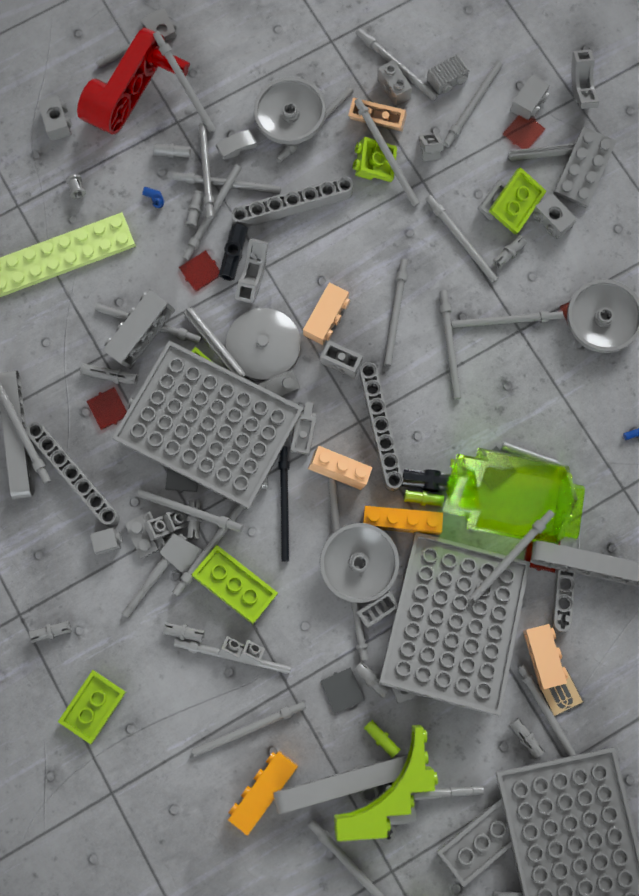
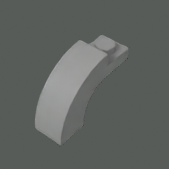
M591 50L573 51L572 90L574 101L579 104L580 109L597 108L599 106V99L593 80L595 60Z
M252 238L249 240L244 269L237 284L236 300L254 303L264 275L268 242Z

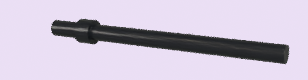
M284 446L280 452V461L278 462L281 493V562H289L288 470H290V462L288 461V448Z

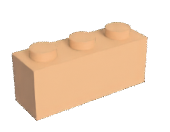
M353 98L348 116L351 120L366 123L362 115H359V110L354 103L357 98ZM362 100L365 107H368V112L376 126L403 131L407 116L406 110Z
M329 282L303 328V336L321 345L325 341L330 340L334 324H339L342 310H346L350 303L349 292Z
M318 446L312 455L308 469L362 490L367 485L372 467Z
M549 624L523 631L540 690L567 684L568 674L566 668L561 665L560 659H562L560 648H556L555 645L556 634L554 629L550 628Z

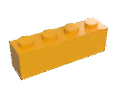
M365 506L363 523L386 531L440 535L442 533L443 512Z
M278 751L277 754L272 752L266 760V763L269 765L264 771L262 769L258 771L253 778L256 781L252 788L247 786L241 794V797L244 799L239 805L235 803L228 812L231 815L228 821L247 836L274 800L273 792L281 790L298 767L295 762L281 751Z

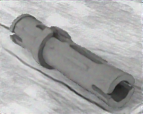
M82 363L80 368L81 375L111 380L116 384L121 382L136 386L138 382V374L123 372L122 369L113 370Z

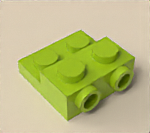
M364 137L360 142H357L354 150L357 153V159L354 160L352 169L355 170V176L368 180L377 178L392 182L394 180V172L376 140ZM387 144L396 160L397 146Z

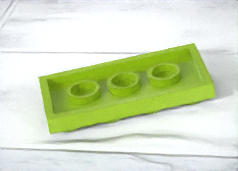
M218 545L214 547L192 573L193 578L253 625L278 595L277 591Z

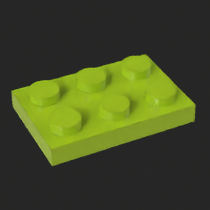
M520 167L510 178L488 212L514 235L518 234L546 193V190Z
M92 670L58 723L89 744H93L125 696L126 691L95 670Z

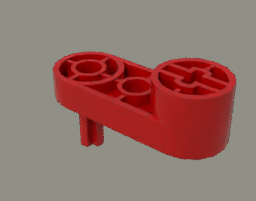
M142 28L137 33L108 83L92 79L86 84L77 106V114L80 120L110 134H116L124 126L157 68L160 67L175 74L165 55L162 56L159 50L160 47L153 37L155 31ZM174 56L186 77L190 63Z

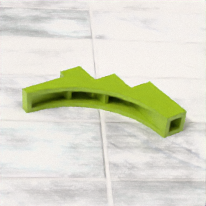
M411 725V743L408 756L393 784L379 798L367 806L349 813L334 815L335 838L337 841L388 838L387 831L391 830L390 818H387V816L410 815L411 808H414V796L410 795V793L435 791V785L438 784V776L432 767L425 765L429 762L428 752L425 751L424 743H427V732L421 725Z

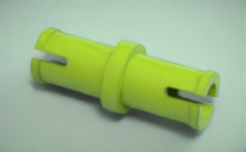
M406 489L404 502L420 503L421 506L427 504L443 507L444 495L427 493L424 490L417 492Z
M373 719L363 728L376 741L375 744L377 746L380 745L391 758L401 750L388 737L389 734L387 732L384 733Z

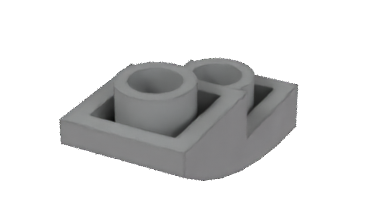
M246 130L216 143L215 147L221 157L227 159L239 156L240 151L256 148L258 142L251 131Z
M177 510L143 523L151 541L188 527L184 513Z
M226 636L218 654L238 662L259 664L265 648L249 640L242 644Z

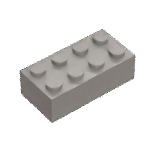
M149 289L148 292L142 294L139 304L129 311V317L126 321L118 325L116 334L105 342L103 351L130 369L171 317L175 309Z

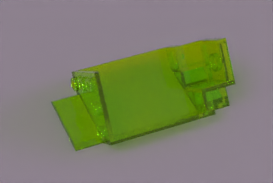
M478 448L476 457L457 454L456 459H451V474L447 479L445 492L447 493V498L443 504L442 512L465 516L467 529L523 539L533 528L532 525L535 521L540 520L548 510H551L555 516L545 525V530L534 537L532 542L545 541L559 545L560 540L564 536L578 538L585 487L573 484V476L570 473L569 466Z

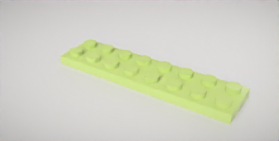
M123 212L0 257V297L136 247Z

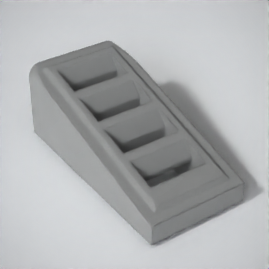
M389 590L357 611V614L368 629L397 610L398 603ZM384 598H387L392 605L391 609L384 602ZM378 602H380L386 610L385 613H382V611L378 607ZM374 606L379 617H375L370 607ZM367 610V612L373 619L371 622H369V620L363 613L364 611Z

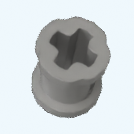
M73 174L66 177L65 181L70 188V197L78 199L85 196L86 191L82 187L81 176Z

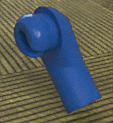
M144 187L142 195L150 197L155 208H162L164 205L162 193Z

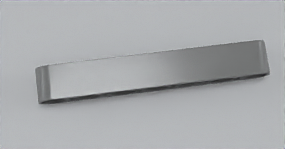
M340 177L237 206L231 212L233 224L238 223L243 224L245 227H251L347 200L353 194V181L349 177ZM346 186V187H348L349 189L343 190V189H341V187ZM329 191L331 194L326 195L324 192ZM308 196L314 197V199L308 200L306 198ZM291 201L297 202L294 205L289 204ZM273 206L279 207L277 210L271 209ZM256 211H261V212H262V213L259 214V215L254 214V212H256ZM238 216H244L241 220L236 219Z
M366 362L360 368V381L386 489L395 492L401 488L403 482L402 472L377 367L374 363ZM365 370H371L373 374L371 376H366L363 372ZM370 387H374L377 389L378 392L375 394H371L367 391V389ZM379 405L382 410L374 412L371 407ZM383 423L386 428L378 430L376 424ZM387 441L390 447L384 449L380 446V443ZM387 459H391L394 461L395 465L393 467H387L384 464V461ZM392 477L397 478L399 484L392 486L388 480Z
M18 370L0 373V382L26 431ZM0 399L11 497L13 500L33 497L34 490L30 456Z
M39 422L30 423L26 428L29 438L96 517L108 527L116 526L120 520L117 511L48 430ZM36 429H41L40 434L34 436V431ZM52 442V448L45 450L46 445ZM64 456V462L57 464L58 458ZM76 470L77 475L70 479V472ZM88 484V485H89L88 491L85 492V493H82V492H81L82 486ZM100 498L101 504L98 507H93V502ZM108 513H113V519L109 522H106V515Z
M545 541L533 542L531 563L639 587V562Z
M408 755L398 756L364 766V768L352 769L275 791L273 796L277 813L290 812L394 782L400 774Z

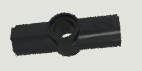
M232 224L219 271V277L224 280H235L248 232V227H245L243 224ZM232 250L238 251L236 254H229Z
M404 469L402 486L422 488V490L427 492L447 491L460 493L462 476L444 474L438 470L418 471Z

